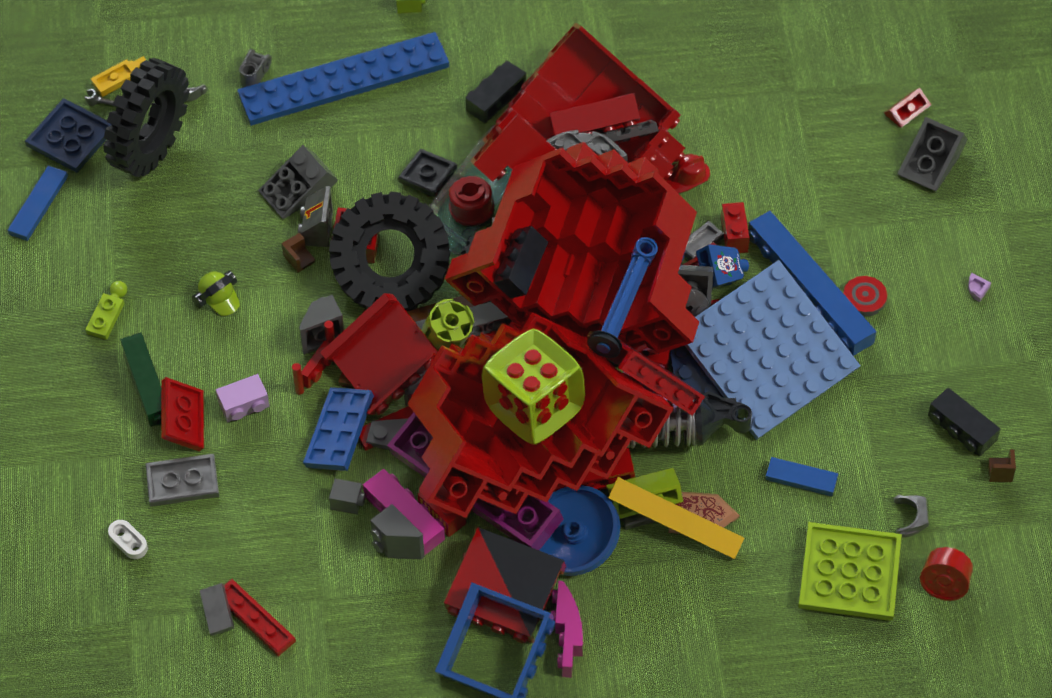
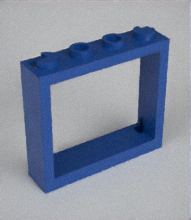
M471 583L435 672L496 698H526L528 692L526 685L528 680L533 679L536 673L537 666L535 663L538 656L542 657L545 651V638L554 629V616L547 611ZM481 597L543 620L513 695L451 671Z

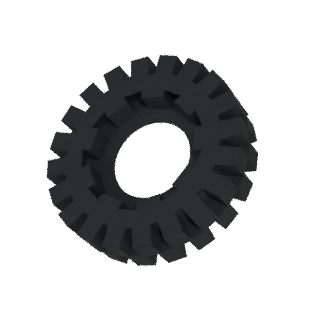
M150 58L149 61L145 60L140 63V68L136 67L130 73L131 81L126 79L121 86L123 95L116 96L113 105L117 107L116 111H111L107 122L111 125L105 129L104 139L107 141L103 146L104 153H107L105 158L110 163L109 165L135 177L148 175L150 170L153 171L158 167L159 160H164L168 154L167 146L172 148L176 137L173 135L174 132H179L183 124L179 118L186 114L188 106L184 104L189 99V90L186 89L189 86V81L185 77L187 74L184 70L160 59ZM150 107V111L148 114V116L150 117L147 121V124L144 123L143 127L141 128L144 117Z
M380 192L371 194V197L368 199L363 197L354 203V207L348 208L341 215L342 219L339 223H336L332 232V240H330L331 268L341 289L356 304L363 308H369L384 293L393 294L407 311L418 308L417 306L421 303L425 304L433 297L434 292L438 291L442 286L443 279L450 265L449 240L439 216H436L433 209L426 203L419 202L418 198L411 195L403 196L401 192H389V194L383 195ZM391 229L404 233L411 240L414 247V259L411 266L406 272L396 277H384L375 273L370 268L366 259V248L369 241L375 234L383 230Z

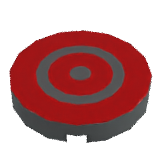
M858 276L851 279L845 285L843 292L863 316L877 314L878 311L885 307L888 296L883 283L870 276Z

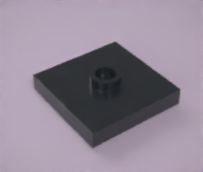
M420 148L400 174L398 181L401 184L436 197L456 171L457 163Z

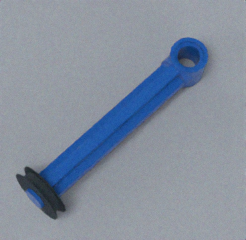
M643 237L636 242L631 254V262L602 329L590 334L587 342L589 348L602 357L615 358L620 354L622 343L618 336L647 268L652 264L658 250L656 242L651 238Z

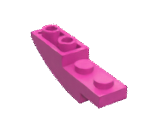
M558 581V590L553 589L552 604H557L556 611L552 610L551 613L554 616L553 621H555V634H560L559 646L563 647V654H558V668H562V677L572 678L573 656L583 657L582 623L579 610L570 590L563 581Z

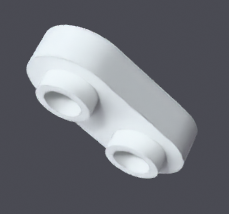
M116 520L110 524L108 528L110 540L131 559H139L147 553L146 539L127 521ZM119 533H125L123 536H117Z

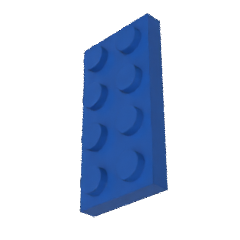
M330 387L303 461L306 468L348 471L368 414L367 411L374 397L371 390Z

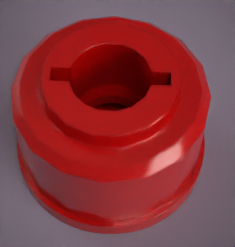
M467 176L455 181L450 187L449 210L456 222L466 226H476L485 223L491 218L495 205L491 186L486 180L477 176Z
M937 548L931 551L926 559L925 566L920 574V583L923 589L935 598L945 601L958 600L964 597L969 590L973 564L966 554L955 548Z

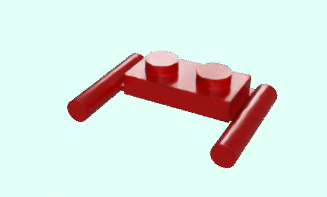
M328 320L324 323L326 341L322 343L301 371L299 363L292 365L295 392L298 395L304 393V387L310 389L314 382L317 383L325 367L330 366L333 360L325 359L320 353L335 339L332 321Z

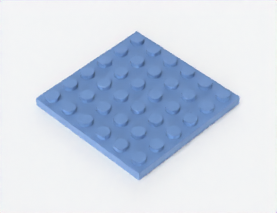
M779 260L697 315L695 318L699 321L694 341L684 345L724 398H736V402L743 403L751 408L752 428L750 433L756 440L861 366Z

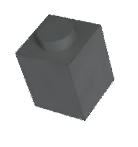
M334 479L329 496L330 509L358 514L359 507L364 506L366 493L362 491V483Z

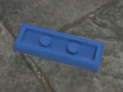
M771 457L765 480L833 497L838 473Z

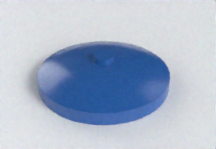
M581 485L578 491L564 487L553 492L548 502L560 510L563 521L539 551L563 559L566 565L563 573L565 576L588 573L603 564L612 554L618 543L620 535L618 512L605 494L589 486Z

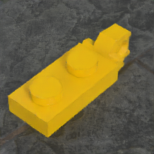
M143 56L135 61L124 60L92 77V85L101 97H104L119 89L126 79L131 81L130 73L136 67L140 68V63L146 60Z

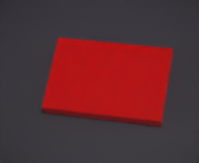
M168 377L161 380V439L199 452L204 449V390Z

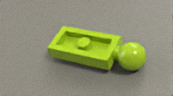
M115 281L111 284V295L103 293L85 329L88 335L105 340L108 339L125 305L124 299L121 298L127 293V285L123 281Z

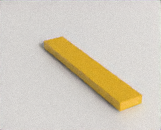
M617 477L608 496L610 500L735 559L743 543L744 537Z

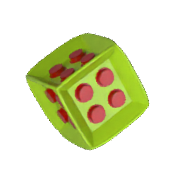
M536 329L524 332L491 357L482 371L484 398L492 413L516 435L533 445L545 440L570 421L584 404V376L579 364L555 341Z

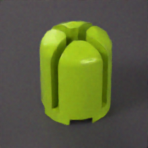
M444 299L436 303L421 329L438 351L442 345L449 348L452 343L462 347L472 332L474 324L473 313L467 305L464 306L459 302L453 301L454 299Z

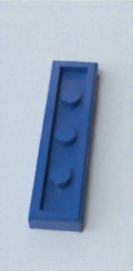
M47 166L8 228L9 235L26 241L29 240L68 177L66 171Z

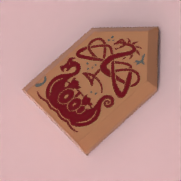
M682 492L683 502L675 504L723 528L740 517L718 494ZM669 528V533H678V534H681V533H679V532H677V531L672 530V529Z

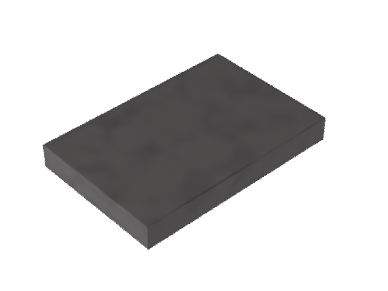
M214 454L146 463L150 507L219 497Z

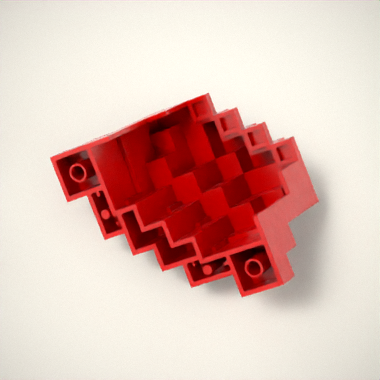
M575 23L550 50L549 56L521 86V91L508 104L507 110L499 117L496 125L483 139L485 143L483 147L471 159L472 164L492 182L495 179L500 180L507 172V166L513 170V167L557 150L547 141L554 137L549 117L550 113L632 93L635 95L640 120L636 124L653 120L657 123L659 131L645 137H631V140L622 143L614 141L627 154V162L630 163L646 157L659 170L658 174L666 181L673 173L671 170L674 167L672 163H677L684 156L685 153L683 151L686 148L667 131L669 128L672 130L680 122L678 118L681 114L663 100L643 80L638 78L587 30ZM616 126L615 129L622 128L624 126Z
M585 142L571 146L566 151L563 148H559L513 167L492 226L476 232L469 252L452 259L445 280L473 306L491 301L509 319L520 326L525 325L533 312L587 338L590 331H601L631 262V254L636 242L643 237L651 238L656 242L658 250L652 264L647 268L618 338L628 345L645 340L658 353H662L693 343L699 321L686 309L692 287L678 274L697 211L658 174L659 170L646 157L628 163L615 149L597 155ZM532 226L548 241V245L527 294L510 299L493 281L514 231L519 228Z
M532 312L524 327L512 321L509 326L502 323L494 338L484 333H481L479 337L472 334L464 349L453 343L449 348L443 345L440 347L408 402L410 408L433 437L422 456L430 471L422 482L419 491L427 502L465 518L478 498L517 514L527 495L547 503L558 483L578 491L589 471L608 479L631 440L648 448L652 446L674 408L663 397L646 390L633 377L615 369L605 357L594 353L589 348L586 337ZM531 329H536L546 334L576 360L583 372L585 400L579 412L551 436L534 445L516 435L492 413L485 401L482 384V371L491 357L515 338Z

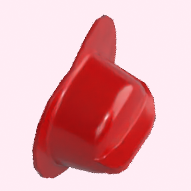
M686 154L673 165L674 167L671 169L673 173L666 182L678 193H683L706 182L710 177V169L704 163L702 155Z

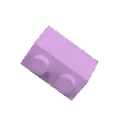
M258 374L216 389L218 403L227 422L239 420L248 414L261 412L265 408L270 407L268 394Z

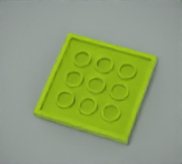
M808 522L798 608L893 621L902 534Z

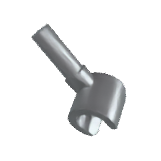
M94 89L87 90L89 97L85 96L84 98L88 105L94 106L98 103L114 106V101L98 97Z

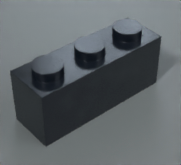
M508 60L502 65L497 66L488 78H484L474 91H470L465 98L466 111L486 124L521 91V86L526 82V72Z
M532 226L519 228L512 234L511 242L504 253V258L497 269V274L493 281L510 299L527 294L548 241Z
M949 387L930 403L928 412L930 419L935 424L942 426L951 437L957 438L970 452L976 453L979 457L998 440L1001 428Z

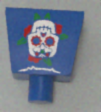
M707 245L696 251L699 266L713 267L712 290L743 279V272H747L749 269L748 261L740 259L736 248Z

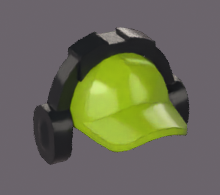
M230 270L224 274L217 271L205 274L198 283L199 292L191 297L192 301L199 309L207 303L220 316L233 314L240 305L233 285L238 282L235 275Z

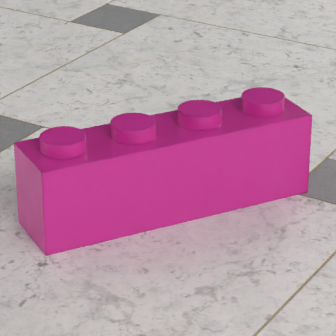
M382 469L363 484V492L366 493V499L380 513L393 504L423 534L425 555L445 540V527L438 518L434 519L427 507L422 503L419 504L415 500L413 493L408 488L404 489L400 485L398 478L394 474H389L385 469Z

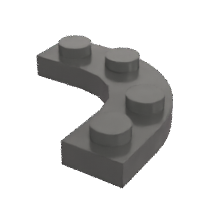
M572 130L560 133L547 140L555 149L563 148L565 151L567 148L581 142H585L597 155L615 149L627 161V154L610 138L598 132L592 131V134L579 133V130Z

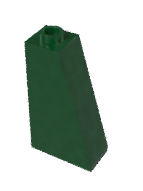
M140 332L122 338L120 341L128 371L149 426L152 427L161 425V384L143 334Z

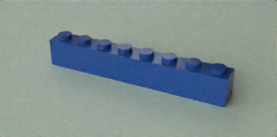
M771 211L749 222V240L760 248L762 255L773 264L778 260L783 264L853 356L874 344L876 330Z

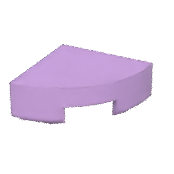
M971 273L968 289L971 296L980 302L989 290L991 283Z

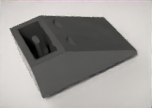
M302 145L258 191L275 211L285 219L300 210L301 206H305L308 196L326 186L332 187L338 179L313 151Z

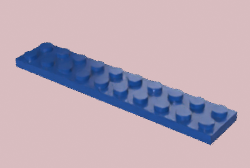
M436 32L237 90L250 126L449 68V60Z

